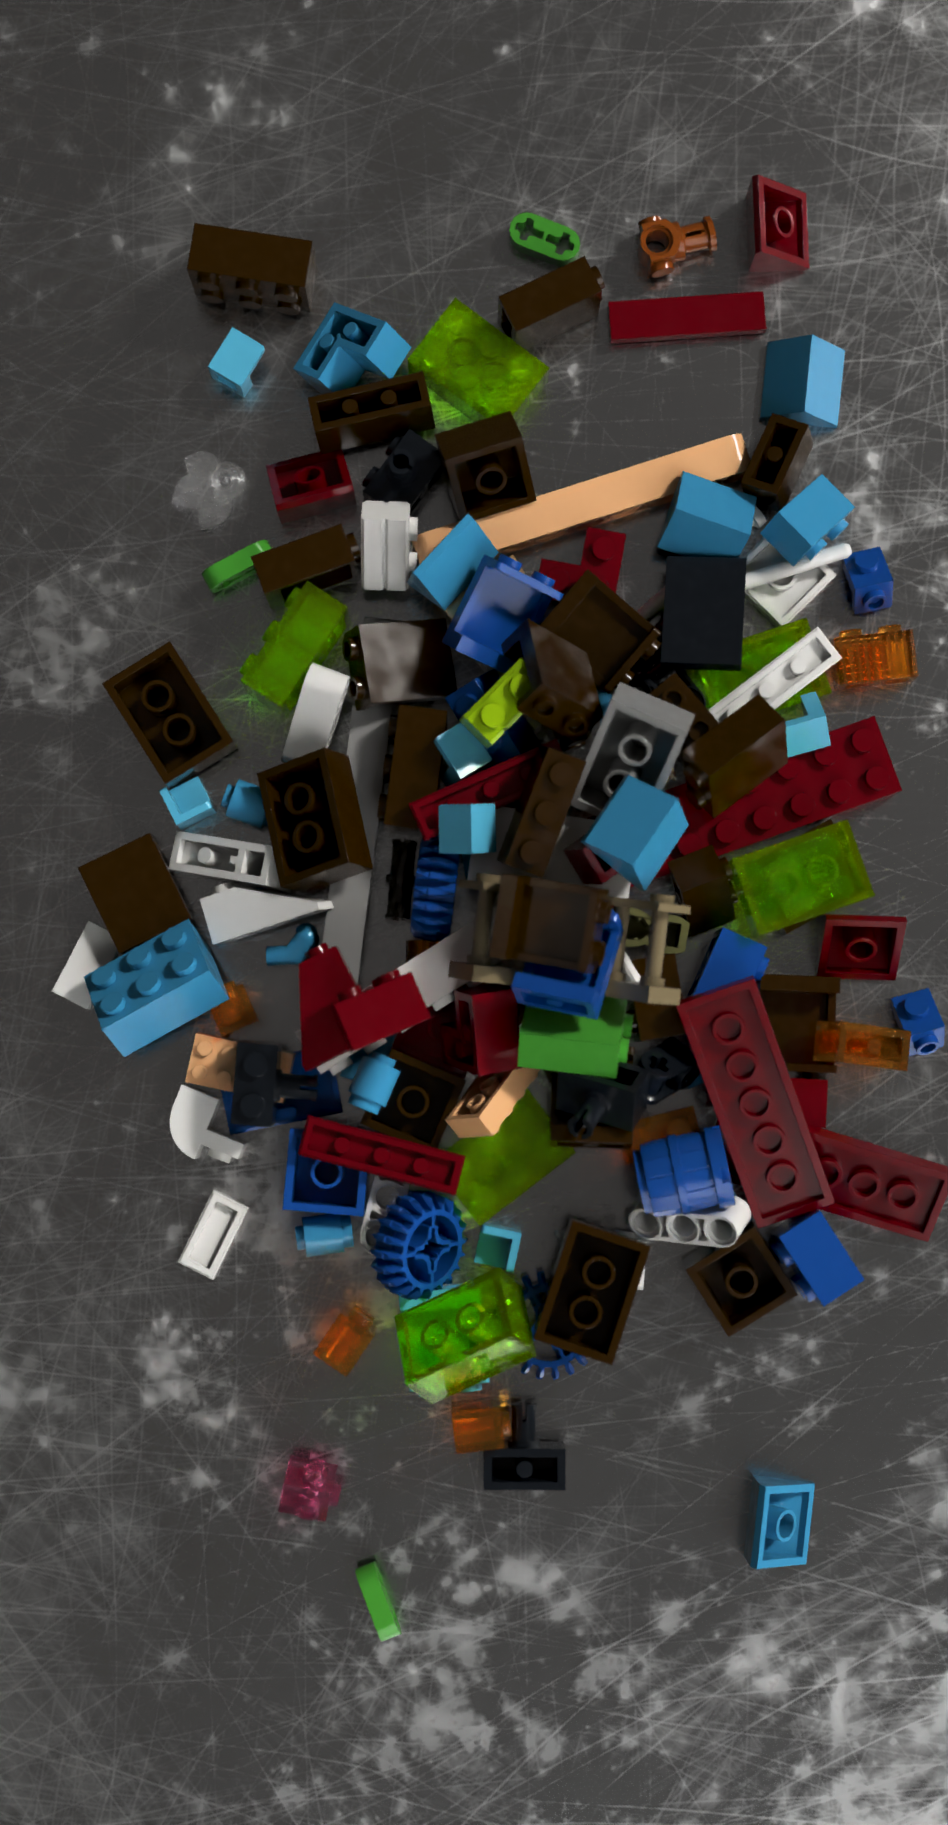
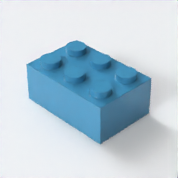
M189 919L167 929L158 936L84 976L101 1029L123 1057L128 1056L230 999L209 946Z

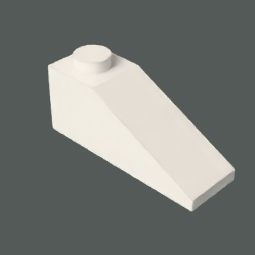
M176 831L168 869L228 882L234 881L237 884L291 893L292 890L280 887L272 846Z
M234 881L212 887L213 894L200 899L213 945L231 943L334 909L333 903L330 900L251 886L236 887Z

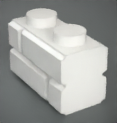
M369 500L362 502L361 588L364 590L387 589L388 591H406L409 589L407 581L412 572L417 568V552H410V541H417L418 517H410V504L408 502L389 501L385 503L384 501Z

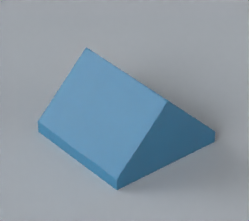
M812 334L768 342L759 420L769 421L772 413L808 424L809 426L837 428L845 350Z
M682 471L656 547L680 556L739 558L751 535L757 497Z
M467 514L412 572L407 583L445 611L470 584L484 554L494 558L499 552L476 521Z
M625 775L581 840V843L642 892L647 889L688 827V823L678 798L630 775Z
M752 1476L744 1557L750 1567L762 1569L804 1565L807 1563L815 1483Z

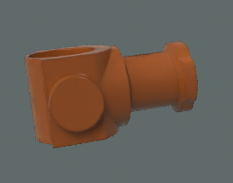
M651 216L638 223L640 230L637 250L638 259L647 268L648 274H651L652 277H662L674 271V263L684 261L688 253L708 249L710 252L717 250L715 227L710 216H704L701 222L680 226L677 221L670 222L667 219H661L660 216ZM651 241H658L666 249L660 253H655L649 250L646 244Z

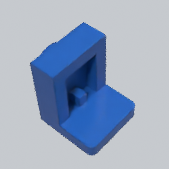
M880 547L853 552L848 558L842 560V568L853 594L852 608L855 614L875 612L892 606L894 580Z
M929 988L891 998V1009L904 1038L903 1049L907 1057L916 1054L928 1055L944 1046L945 1025Z

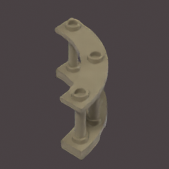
M477 873L476 881L459 879V887L479 890L472 953L467 955L466 962L450 961L448 977L473 982L512 985L515 972L523 973L526 961L510 959V967L491 965L492 957H488L495 892H499L500 875ZM650 893L649 901L608 896V899L612 900V905H614L613 910L620 916L624 932L605 997L679 1006L681 989L665 987V978H661L669 912L690 914L691 906L674 904L675 896ZM630 908L652 910L645 976H640V983L626 981L627 973L623 972Z

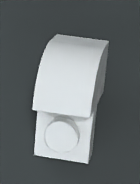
M182 1084L173 1104L169 1121L171 1135L178 1148L193 1159L200 1157L204 1146L209 1148L207 1155L226 1163H230L232 1157L236 1159L242 1158L247 1146L246 1142L211 1129L223 1099L187 1084Z

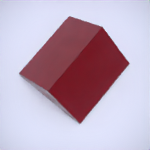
M759 174L752 176L746 194L749 272L804 271L809 269L806 193Z
M342 450L322 455L321 451L266 465L281 524L357 505Z
M825 914L817 917L816 976L896 981L907 925L906 917Z

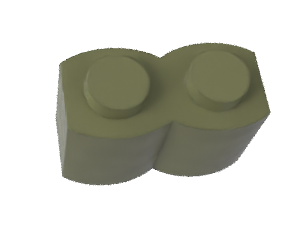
M630 908L625 949L643 947L648 951L652 916H649L640 909ZM669 914L664 955L675 953L676 956L685 952L690 923L679 916Z

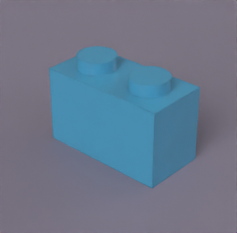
M821 474L778 511L760 534L794 567L805 556L810 561L815 558L828 544L824 540L826 537L831 541L835 540L848 527L849 524L844 519L855 506Z

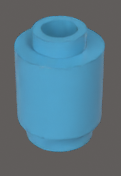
M238 779L236 786L228 784L221 802V806L227 808L225 816L260 829L263 825L268 827L260 786Z
M375 1051L371 1058L363 1056L348 1090L351 1093L348 1103L378 1115L381 1106L386 1107L400 1075V1071L394 1068L396 1060Z
M323 1214L302 1217L303 1225L295 1226L297 1249H306L307 1257L345 1252L344 1248L354 1247L350 1215Z

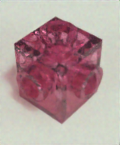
M290 1455L278 1512L296 1515L304 1520L315 1519L326 1522L329 1506L337 1507L342 1483L335 1481L338 1465L326 1463L320 1459H307Z

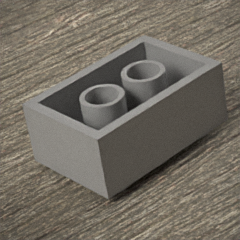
M619 682L586 757V765L571 806L598 817L625 775H630L662 791L695 714Z

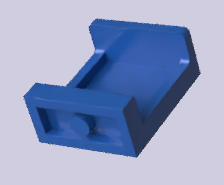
M502 553L498 560L484 554L441 642L485 665L505 673L515 661L503 655L501 644L527 618L539 625L550 601L553 598L561 601L564 594L552 588L555 580L535 570L531 577L520 572L522 563Z
M612 910L609 923L607 925L603 924L601 941H605L606 951L603 964L597 966L596 973L584 974L578 973L577 970L526 962L523 973L515 972L511 985L517 1003L597 1020L624 932L619 914Z

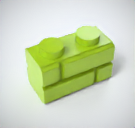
M520 658L459 719L486 748L492 746L523 715V713L517 710L516 702L530 688L524 660Z

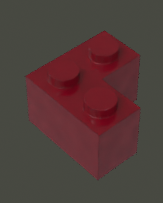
M587 527L580 565L541 558L539 573L555 580L552 588L563 593V597L587 569L616 593L626 534ZM553 598L547 609L553 610L560 601Z
M395 969L371 981L373 988L363 992L360 985L337 994L339 1002L331 1006V1010L350 1053L431 1018L412 972L400 975L399 970Z
M493 983L454 990L457 1021L440 1024L443 1063L476 1076L522 1068L517 1067L520 1033L518 1016L521 1013V1004L517 1003L511 986Z

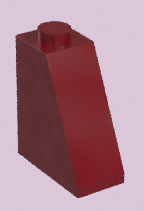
M327 943L318 945L305 952L307 960L299 963L302 1065L305 1071H310L349 1051L331 1006L339 1002L337 994L358 985L339 947L335 945L329 948Z

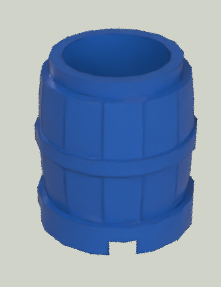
M719 1125L703 1128L704 1132L667 1135L664 1138L640 1144V1149L633 1150L634 1164L645 1214L653 1213L654 1217L677 1214L687 1215L693 1211L719 1205L720 1208L736 1205Z

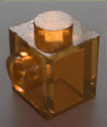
M235 981L224 984L230 999L210 1009L221 1036L225 1038L263 1022L247 985L241 984L236 986Z

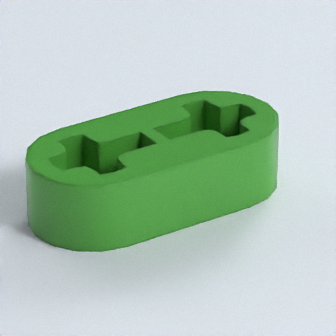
M528 212L518 214L510 223V243L519 252L558 267L571 263L578 258L580 240L577 233L571 228ZM526 225H530L533 227L532 234L537 237L529 236L526 241L520 239V231L517 229L524 230ZM562 239L569 241L568 248L572 251L565 250L563 255L557 254L556 245L550 242L560 244Z
M268 540L257 541L205 569L202 572V577L210 592H219L255 574L256 570L251 556L272 549Z
M373 1561L356 1568V1577L380 1640L383 1642L400 1635L399 1621L376 1562Z

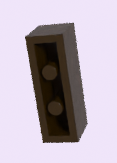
M423 371L308 397L321 455L392 439L397 435L404 436L409 429L415 433L435 429L431 402Z
M539 746L498 854V861L543 878L586 761L549 747Z

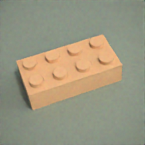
M197 1032L194 1038L185 1082L233 1092L238 1040ZM282 1050L280 1069H282L283 1073L291 1074L296 1053ZM280 1098L279 1103H284L286 1098Z
M522 1067L520 1069L477 1076L445 1121L459 1138L493 1136L499 1131L504 1119L512 1113L517 1101L525 1095V1090L530 1083L538 1077L540 1069Z

